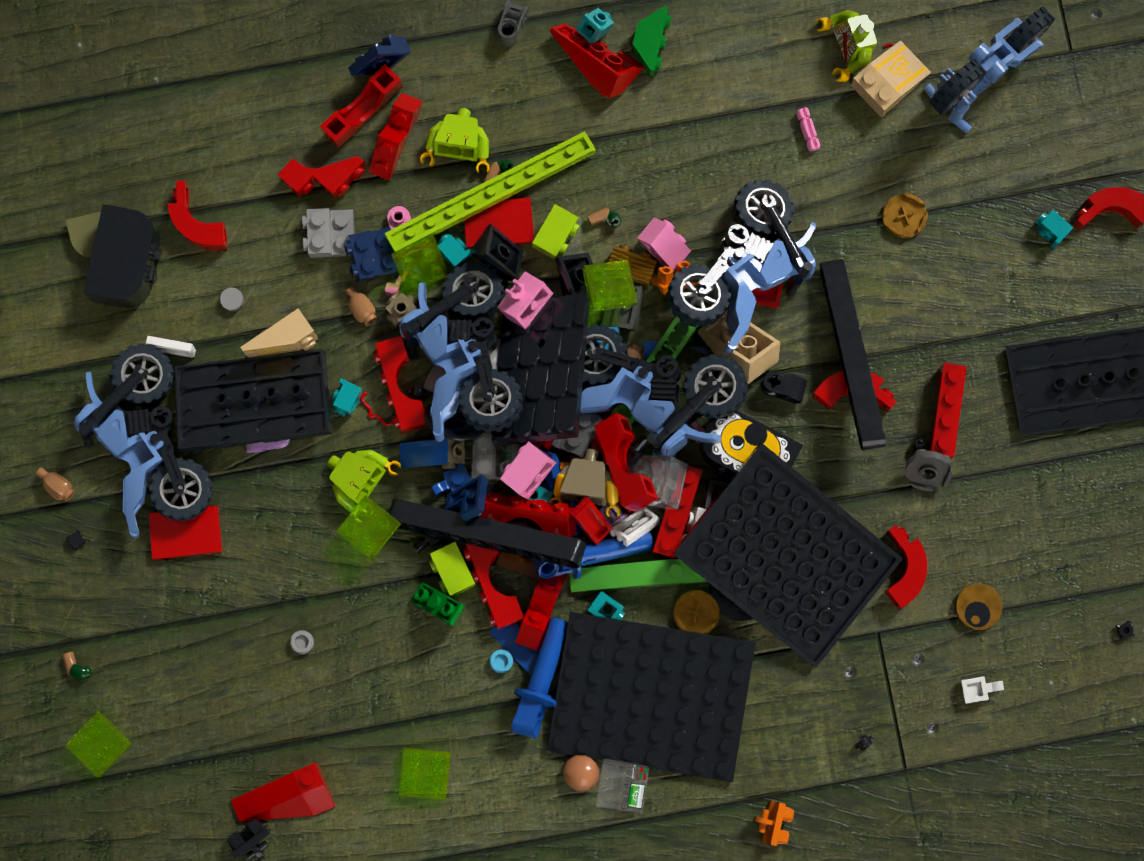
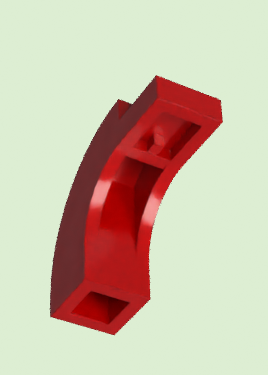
M185 180L176 181V188H173L172 195L173 201L177 203L168 204V211L173 224L181 235L193 245L203 249L228 250L227 227L223 222L203 223L195 220L190 213L189 186Z
M1124 187L1102 189L1086 199L1083 203L1086 207L1075 215L1077 220L1073 223V226L1080 231L1098 214L1112 211L1126 217L1137 229L1144 223V195Z
M843 371L828 377L812 394V397L828 410L842 396L848 394ZM871 373L877 403L889 412L897 401L893 399L894 395L889 390L879 388L884 379Z
M895 525L886 534L903 556L904 572L901 578L884 592L896 608L900 610L909 604L921 591L927 575V557L920 540L917 538L910 543L908 541L910 537L903 527L898 528Z

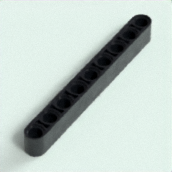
M844 260L820 262L821 279L860 448L862 451L886 447L883 424Z
M394 499L385 520L388 525L397 529L569 568L580 567L586 549V543L576 538L481 517H474L466 522L460 517L459 512L401 499Z

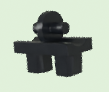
M255 817L245 825L251 834L246 840L243 839L238 830L227 837V841L232 849L231 855L234 859L250 848L252 850L245 854L249 860L254 856H257L260 860L265 858L263 850L269 846L266 841L259 845L257 843L268 836L271 829L267 824L264 826Z

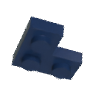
M481 474L447 494L445 510L461 511L460 517L466 522L480 516L485 508L488 479Z

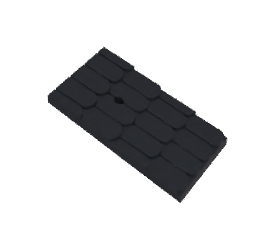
M587 293L549 298L526 329L507 319L503 314L498 372H507L508 376L514 377L516 383L519 384L523 397V410L519 412L520 417L517 421L512 422L511 427H505L500 432H496V430L491 431V441L494 446L578 437L590 303ZM498 389L496 395L505 392L503 390ZM508 398L500 400L499 402L506 405L508 402ZM497 408V410H495V412H499V411H501L502 409H501V408Z
M1144 327L1005 346L1022 437L1144 420ZM1114 374V378L1108 381L1107 376Z
M323 349L175 366L178 449L182 452H194L219 447L228 448L260 442L269 443L294 438L297 440L332 434L326 352Z

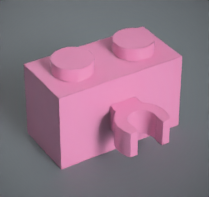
M653 218L637 239L661 266L670 267L675 271L678 262L683 261L691 250L686 246L685 243L687 241L685 238L674 232L675 227L669 221Z
M524 272L519 280H513L515 285L511 290H505L507 295L497 308L507 319L526 329L553 295V292L543 281Z
M528 441L526 445L519 449L514 461L505 467L500 479L519 495L529 499L557 462Z

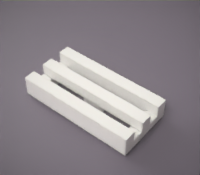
M147 336V346L153 345L156 349H161L167 354L189 358L195 357L196 349H194L195 347L191 343Z
M643 507L612 527L613 529L610 531V534L613 537L616 535L618 541L623 540V544L627 547L658 526L660 518L646 507Z

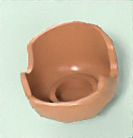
M575 755L566 761L563 767V778L575 791L585 792L596 787L600 779V771L596 762L590 757Z

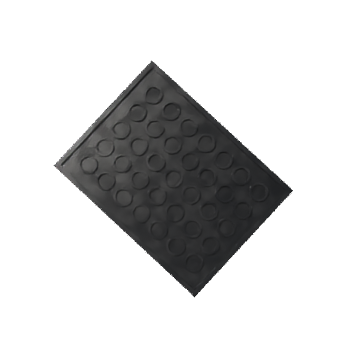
M761 442L672 552V554L815 668H817L903 559Z
M570 611L555 700L557 705L554 707L547 751L573 756L586 755L591 759L626 765L632 764V766L636 765L644 768L733 782L756 642Z

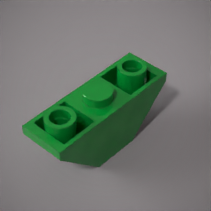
M666 6L639 21L635 31L632 51L641 65L644 66L643 68L649 77H654L655 70L660 71L662 58L658 57L660 49H665L667 37L663 36L665 28L669 29L672 15H668L669 7Z
M423 582L415 591L410 601L452 627L456 626L466 609L462 603Z

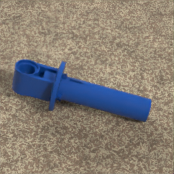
M647 532L627 547L623 544V540L618 541L617 537L601 540L598 545L593 542L587 543L579 568H569L532 560L542 578H551L571 573L574 579H579L581 577V566L653 551L654 546L651 533Z
M550 617L527 689H514V694L520 697L521 701L512 722L513 733L536 739L540 732L546 706L556 707L557 702L547 694L566 638L568 622Z

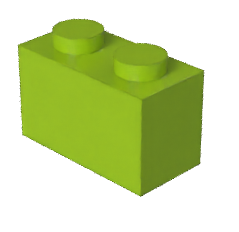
M555 204L532 242V248L554 260L559 255L564 256L569 246L566 242L570 236L574 238L580 228V225L577 224L579 217Z
M456 542L430 554L432 560L429 561V564L434 574L439 572L442 578L439 581V585L444 594L449 593L450 597H453L476 586Z

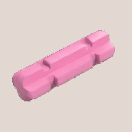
M805 107L797 110L796 115L798 121H801L800 127L804 139L807 140L808 151L820 149V143L818 138H816L817 134L812 119H809L810 113L808 108Z

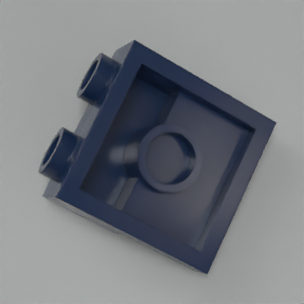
M389 35L382 39V43L369 47L367 53L358 56L355 62L348 67L351 76L373 75L384 64L390 69L411 53L406 38Z
M391 227L347 236L346 242H344V249L346 254L351 257L350 271L352 277H356L357 283L402 272L398 254L395 255L385 237V233L390 231Z

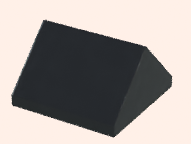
M492 224L488 225L470 250V253L483 264H488L492 270L495 269L498 272V276L502 279L509 281L519 280L523 250Z
M589 253L555 258L556 268L567 296L587 293L590 300L605 294Z

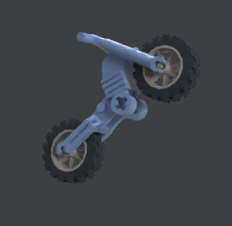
M1045 7L1036 10L1024 22L1019 18H1015L990 41V48L985 43L977 47L968 57L971 61L958 70L956 74L950 68L944 74H941L936 90L931 83L926 85L924 91L931 98L929 103L941 116L951 110L952 112L948 120L967 133L972 126L962 118L970 108V104L976 100L978 94L983 92L991 83H995L1009 69L1007 66L1017 67L1044 45L1039 38L1054 23L1055 18Z

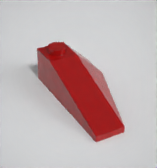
M565 23L550 29V33L589 83L604 97L611 98L622 94L643 70L644 66L621 51L619 54L608 50V45L603 42H595L591 45L575 28Z
M319 763L310 764L231 800L239 822L251 821L255 817L258 820L315 816L336 806Z

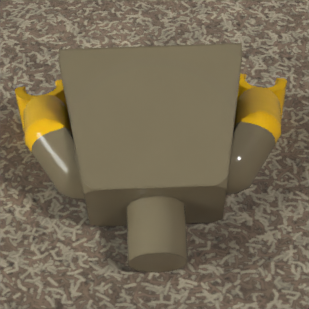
M587 449L584 459L574 458L571 464L566 465L556 476L553 490L555 497L550 499L549 503L554 504L555 500L559 501V503H565V500L581 502L587 497L594 505L606 506L609 503L606 510L608 517H610L609 510L611 508L617 510V517L621 513L620 506L616 504L619 501L617 487L611 481L610 476L612 474L606 468V464L598 461L599 451Z

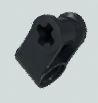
M772 371L762 380L761 389L766 395L801 404L807 380L799 376ZM771 379L774 380V384L776 385L774 388L770 387L771 383H769V381Z

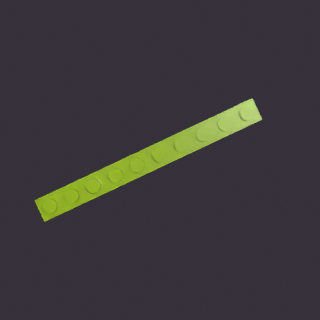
M584 131L386 232L385 237L395 255L595 154L596 149Z

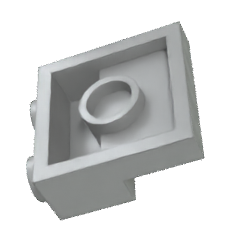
M329 208L307 209V215L302 216L303 229H307V238H303L304 251H308L309 257L350 256L345 252L344 242H346L348 235L355 234L353 209L331 211Z

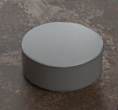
M227 288L222 292L220 302L226 310L233 312L243 306L244 297L238 289Z
M297 631L290 639L291 648L299 654L309 653L314 647V638L307 631Z

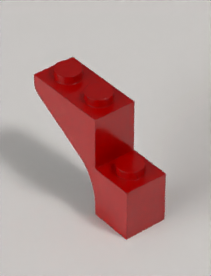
M402 93L394 102L388 124L378 135L369 173L390 181L408 135L418 120L423 101Z
M358 156L316 169L305 167L295 159H292L277 175L300 198L303 194H309L316 182L336 199L339 195L343 196L349 190V184L354 179L358 180L364 174L366 165L364 160Z
M567 574L551 578L540 577L515 643L535 651L538 650Z

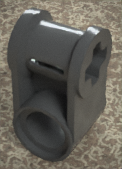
M511 0L506 1L498 25V38L501 44L512 46L517 42L522 26L526 21L529 6L525 5L522 7L511 3ZM505 30H511L514 32L512 35L509 36L503 34Z

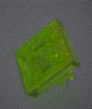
M434 237L391 253L407 293L418 289L419 283L428 285L448 275Z
M628 260L583 266L582 270L592 312L637 305L638 301Z
M365 495L336 532L373 560L401 523Z
M98 711L65 746L97 778H100L133 743L101 711Z
M404 748L399 796L447 800L451 752Z

